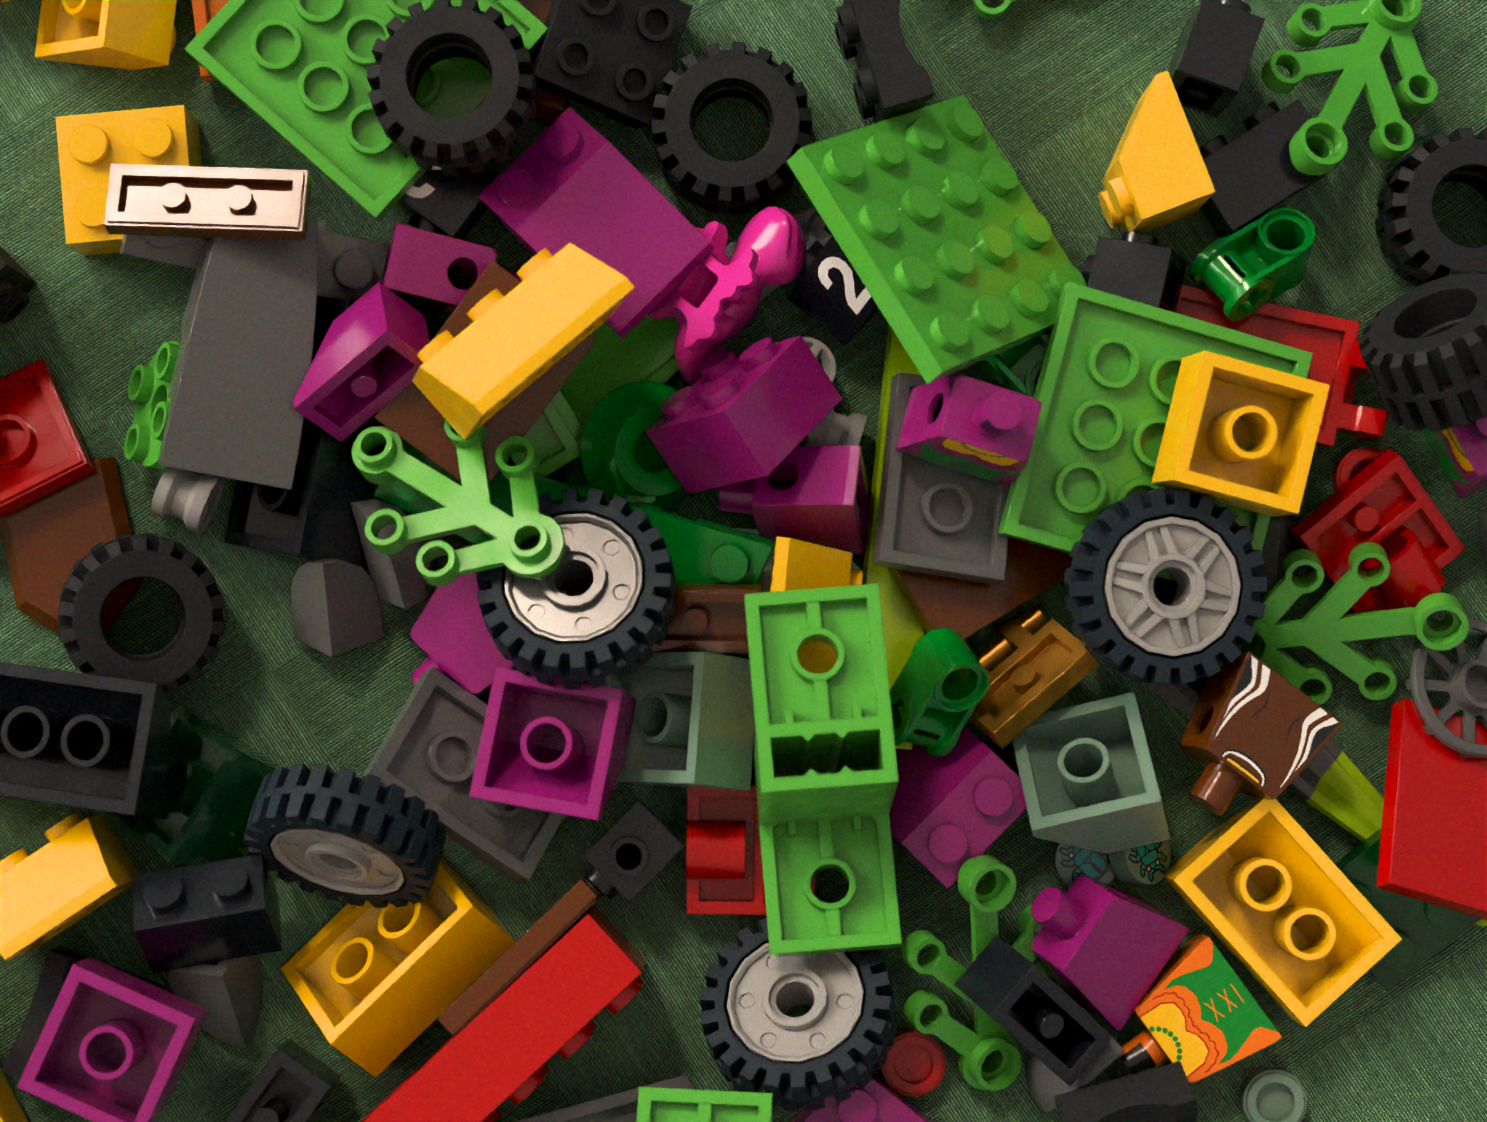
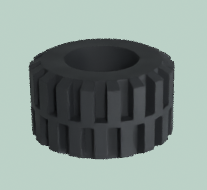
M435 0L436 8L424 11L421 1L407 7L411 18L402 23L395 16L386 25L390 36L386 41L377 38L371 50L376 60L374 65L368 64L367 80L371 87V92L368 94L372 108L387 138L391 139L395 149L405 158L408 156L414 158L418 167L431 172L433 166L441 167L443 174L447 176H458V168L469 167L472 175L486 171L483 163L494 158L499 165L509 158L510 155L507 148L513 142L520 146L528 135L525 127L527 122H534L537 110L535 95H538L528 48H525L522 36L513 23L507 26L502 13L492 6L484 12L480 10L477 0H462L461 6H452L450 0ZM451 57H465L475 60L486 67L492 78L489 93L485 100L470 113L453 118L438 117L426 112L417 103L416 90L423 74L435 63Z
M732 41V49L720 50L718 43L705 46V54L697 58L692 52L680 60L681 68L676 73L670 70L662 81L663 90L661 95L656 94L653 104V121L651 123L654 150L657 161L661 163L665 178L671 186L675 184L681 190V196L693 203L696 199L704 203L705 210L718 213L719 207L732 208V214L745 213V207L757 205L759 210L770 205L773 196L778 193L783 196L792 187L795 175L786 161L801 147L809 145L811 141L812 110L808 108V94L803 83H796L793 78L794 70L785 61L780 65L772 60L771 51L759 47L757 53L746 51L745 42ZM737 97L757 105L769 120L770 134L766 145L754 156L741 161H723L707 154L696 142L694 123L698 114L710 103L721 98Z
M1472 127L1458 128L1448 136L1443 132L1432 137L1404 158L1391 171L1385 180L1389 183L1388 186L1378 196L1376 206L1383 208V214L1375 219L1376 233L1385 232L1387 241L1380 245V248L1385 258L1394 254L1401 264L1394 271L1402 279L1411 274L1418 279L1415 288L1432 280L1458 273L1485 271L1487 274V242L1478 248L1459 245L1441 232L1433 215L1432 201L1437 185L1443 181H1460L1471 185L1487 201V129L1478 135H1473Z
M1485 271L1453 274L1422 284L1383 307L1375 314L1376 318L1367 323L1363 330L1364 335L1359 339L1360 354L1387 415L1390 416L1393 423L1397 426L1405 425L1407 430L1420 431L1428 429L1431 432L1442 431L1451 427H1461L1487 417V274Z
M128 533L115 536L116 539L106 543L100 542L92 547L91 551L83 559H78L70 569L71 573L67 581L63 583L60 592L58 624L62 642L67 650L68 657L76 669L79 668L83 673L163 685L164 692L169 696L181 691L179 686L188 680L196 681L204 673L202 668L208 660L213 662L219 651L217 644L220 635L224 636L226 623L223 619V608H225L223 595L219 591L215 582L217 580L209 568L184 545L172 539L159 537L157 534L143 533V535H130ZM137 577L152 578L165 584L176 596L180 608L179 625L171 639L161 647L143 653L129 652L118 647L107 636L102 623V609L109 593L120 583Z

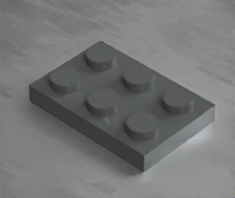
M898 372L892 378L873 566L997 585L1005 579L1008 537L998 534L1010 487L895 451L911 389L926 384L921 375ZM934 411L933 422L937 419L940 412Z
M432 667L421 675L361 778L365 779L368 773L381 778V786L388 787L394 783L406 789L404 797H419L426 802L424 809H434L439 815L438 821L444 822L446 836L518 884L527 882L533 875L565 815L469 797L488 705Z

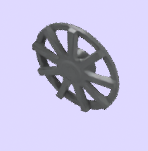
M1468 618L1469 629L1485 633L1475 659L1469 660L1464 640L1458 646L1452 648L1456 665H1454L1439 651L1427 648L1417 639L1413 645L1415 650L1411 660L1410 678L1406 680L1407 691H1412L1417 710L1425 722L1422 728L1428 735L1434 734L1446 746L1460 753V757L1467 759L1473 757L1487 758V745L1475 744L1476 716L1479 717L1487 731V623ZM1426 658L1446 676L1447 680L1424 679ZM1427 692L1445 693L1449 696V700L1435 713L1429 702ZM1457 710H1460L1462 714L1461 738L1444 725Z

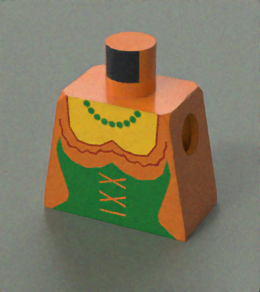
M1197 932L1169 959L1132 1012L1144 1030L1122 1046L1124 1052L1118 1058L1131 1075L1148 1068H1158L1166 1062L1169 1064L1181 1062L1189 1084H1192L1274 1044L1282 1036L1211 938Z

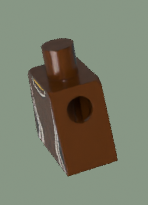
M1241 651L1242 654L1232 663L1224 664L1220 667L1221 671L1207 678L1181 738V746L1206 765L1205 770L1190 791L1189 796L1197 804L1219 816L1224 814L1238 790L1251 797L1269 800L1280 796L1342 725V722L1252 653Z

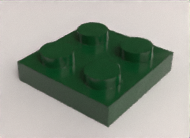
M1380 828L1335 865L1402 938L1397 945L1369 969L1384 988L1389 991L1481 918L1376 888L1381 839Z

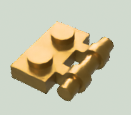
M1031 606L1016 620L1011 617L1005 620L995 629L997 637L975 655L989 675V688L986 695L977 704L969 720L1001 748H1004L1099 665L1096 658L1084 647L1085 644L1053 618L1048 622L1035 606Z

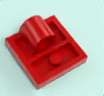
M1387 449L1290 530L1303 549L1311 550L1319 556L1325 574L1324 578L1331 588L1350 569L1348 556L1355 546L1364 542H1373L1384 548L1391 567L1388 578L1382 584L1370 587L1348 610L1350 614L1416 607L1418 602L1425 596L1441 591L1445 584V576L1441 569L1466 549L1401 455L1390 449ZM1376 558L1365 559L1359 564L1358 568L1363 571L1374 570L1380 564V560Z
M750 785V791L687 788L686 914L766 915L755 785ZM814 875L813 878H812V880H811V882H810V885H811V890H812L813 894L815 895V875Z

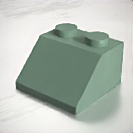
M652 652L653 656L643 666L637 661L630 665L632 674L618 680L615 673H613L612 687L624 689L637 699L625 761L616 783L750 791L755 722L749 659L710 652Z
M1134 692L1045 712L1012 740L1033 837L1105 854L1171 839Z

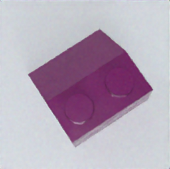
M495 667L469 797L600 822L624 765L637 699L624 689L608 686L592 688L590 683L580 682L579 690L564 689L562 683L557 680L554 681L551 687L539 683L533 673H530L527 677L517 670Z
M965 726L960 733L956 746L949 754L943 757L928 755L923 751L922 746L915 744L912 745V750H895L899 782L889 813L891 835L947 889L958 879V872L963 863L972 857L982 855L1027 808L1020 777Z

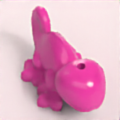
M768 206L757 213L742 230L730 260L725 251L728 240V230L725 225L712 221L704 229L695 227L712 244L714 250L647 314L656 320L667 317L677 318L679 327L675 336L674 357L683 379L688 384L694 385L702 377L699 368L713 355L725 350L723 343L736 338L749 325L758 310L763 286L791 283L802 269L806 255L804 231L798 220L783 208Z

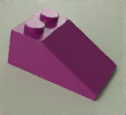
M570 107L478 195L504 229L532 256H535L544 248H547L554 256L568 243H572L627 277L635 288L611 318L605 322L621 339L714 250L712 244L605 137Z

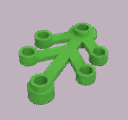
M1359 0L1328 6L1309 2L1302 4L1287 22L1288 35L1296 44L1303 47L1315 46L1328 31L1365 27L1357 43L1299 53L1290 49H1280L1262 67L1261 76L1264 84L1271 91L1279 94L1291 92L1303 79L1340 73L1318 116L1306 121L1290 140V159L1298 171L1306 175H1324L1330 172L1344 158L1348 149V141L1342 127L1362 89L1376 124V128L1369 136V145L1373 153L1380 159L1394 161L1400 158L1412 146L1414 142L1413 130L1402 119L1398 106L1407 113L1418 114L1423 112L1438 95L1437 82L1432 75L1427 73L1412 30L1420 21L1422 0ZM1302 19L1309 20L1315 26L1316 31L1308 29L1302 22ZM1387 43L1402 77L1396 84L1394 91H1392L1380 58ZM1276 65L1285 67L1289 71L1291 78L1283 76L1278 71ZM1409 85L1416 87L1421 92L1422 98L1415 96L1411 92ZM1385 132L1392 134L1397 139L1398 145L1390 143L1385 136ZM1308 146L1314 148L1319 156L1315 155Z
M445 419V432L457 450L462 486L409 455V451L398 433H394L385 426L369 427L357 436L352 447V459L366 480L379 485L399 480L443 507L401 517L398 512L392 509H381L374 512L366 521L365 535L379 553L386 555L395 554L408 544L479 529L494 539L458 550H453L448 543L440 540L431 541L423 545L416 556L417 569L429 584L438 587L452 583L458 576L502 566L507 567L514 575L519 577L541 578L552 573L560 564L565 552V537L554 519L541 514L535 473L539 468V457L528 439L521 436L509 437L499 444L495 453L496 463L503 475L510 480L512 517L492 505L483 444L488 436L486 423L464 441ZM386 443L385 449L380 454L368 456V453L374 447ZM518 452L527 453V458L522 464L518 466L507 465L509 458L513 454ZM397 525V529L391 537L378 539V534L384 526ZM540 536V542L535 548L531 550L520 549V545L526 539ZM439 556L448 557V562L444 568L439 571H429V565L432 560Z
M1364 542L1351 550L1348 556L1350 569L1302 619L1279 621L1302 594L1316 591L1324 581L1325 574L1319 556L1311 550L1299 549L1291 552L1283 562L1284 576L1260 600V603L1266 604L1263 618L1257 619L1254 622L1252 628L1256 629L1257 632L1251 643L1243 644L1239 650L1252 653L1318 705L1327 702L1332 694V684L1328 671L1317 663L1300 665L1280 648L1307 647L1357 683L1364 697L1370 700H1383L1391 696L1397 687V678L1393 665L1384 657L1372 656L1367 658L1346 641L1417 634L1418 639L1427 648L1436 651L1449 650L1462 643L1469 631V621L1462 603L1450 594L1432 593L1421 599L1416 607L1345 614L1370 587L1382 584L1390 574L1391 567L1384 548L1377 543ZM1376 558L1380 560V564L1374 570L1363 571L1358 568L1359 564L1365 559ZM1302 565H1309L1315 569L1310 576L1305 578H1297L1292 575L1294 570ZM1437 611H1449L1443 620L1430 621L1427 619ZM1376 672L1387 675L1385 680L1378 684H1370L1365 681L1369 675ZM1310 679H1317L1323 682L1315 690L1308 691L1301 688L1302 684Z
M980 855L968 859L963 863L958 872L959 893L970 904L972 963L996 935L999 936L998 911L1011 902L1016 891V877L1013 871L990 855ZM984 874H986V878L983 881V883L977 886V883L980 880V878ZM1031 904L1023 909L1018 917L1017 928L1020 936L1011 947L1033 963L1037 956L1032 952V941L1038 932L1034 933L1037 921L1032 917ZM917 930L911 933L902 945L901 955L903 960L921 975L931 974L974 1006V1031L948 1015L949 1009L947 1004L934 992L927 989L918 990L907 999L904 1006L906 1020L920 1033L934 1034L960 1053L958 1062L960 1074L972 1087L989 1091H999L1008 1087L1015 1081L1021 1070L1022 1060L1018 1042L954 985L967 968L947 954L943 942L926 930ZM931 945L928 955L921 960H917L920 950L924 946ZM1043 962L1033 963L1063 989V984ZM933 1004L931 1013L926 1018L920 1019L922 1010L926 1006ZM991 1053V1056L988 1058V1060L984 1062L986 1057Z

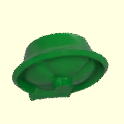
M634 381L616 387L600 399L590 412L581 436V463L587 479L585 486L603 490L607 496L614 497L616 494L635 504L637 501L661 507L662 511L670 508L687 494L686 490L646 434V431L664 414L660 407L666 399L677 392L676 389L655 381Z

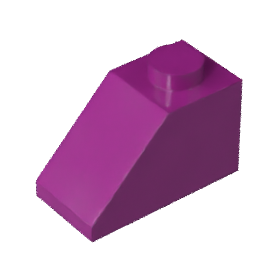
M378 282L332 321L293 399L294 410L342 442L413 383V377L423 364L417 357V354L430 342L425 316L382 283Z

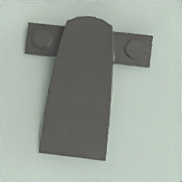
M310 214L308 216L306 240L123 235L119 254L197 270L179 331L183 335L168 393V398L171 399L158 464L292 490L304 416L294 410L293 399L311 365L317 296L357 301L378 282L382 283L389 245L318 230L317 220Z

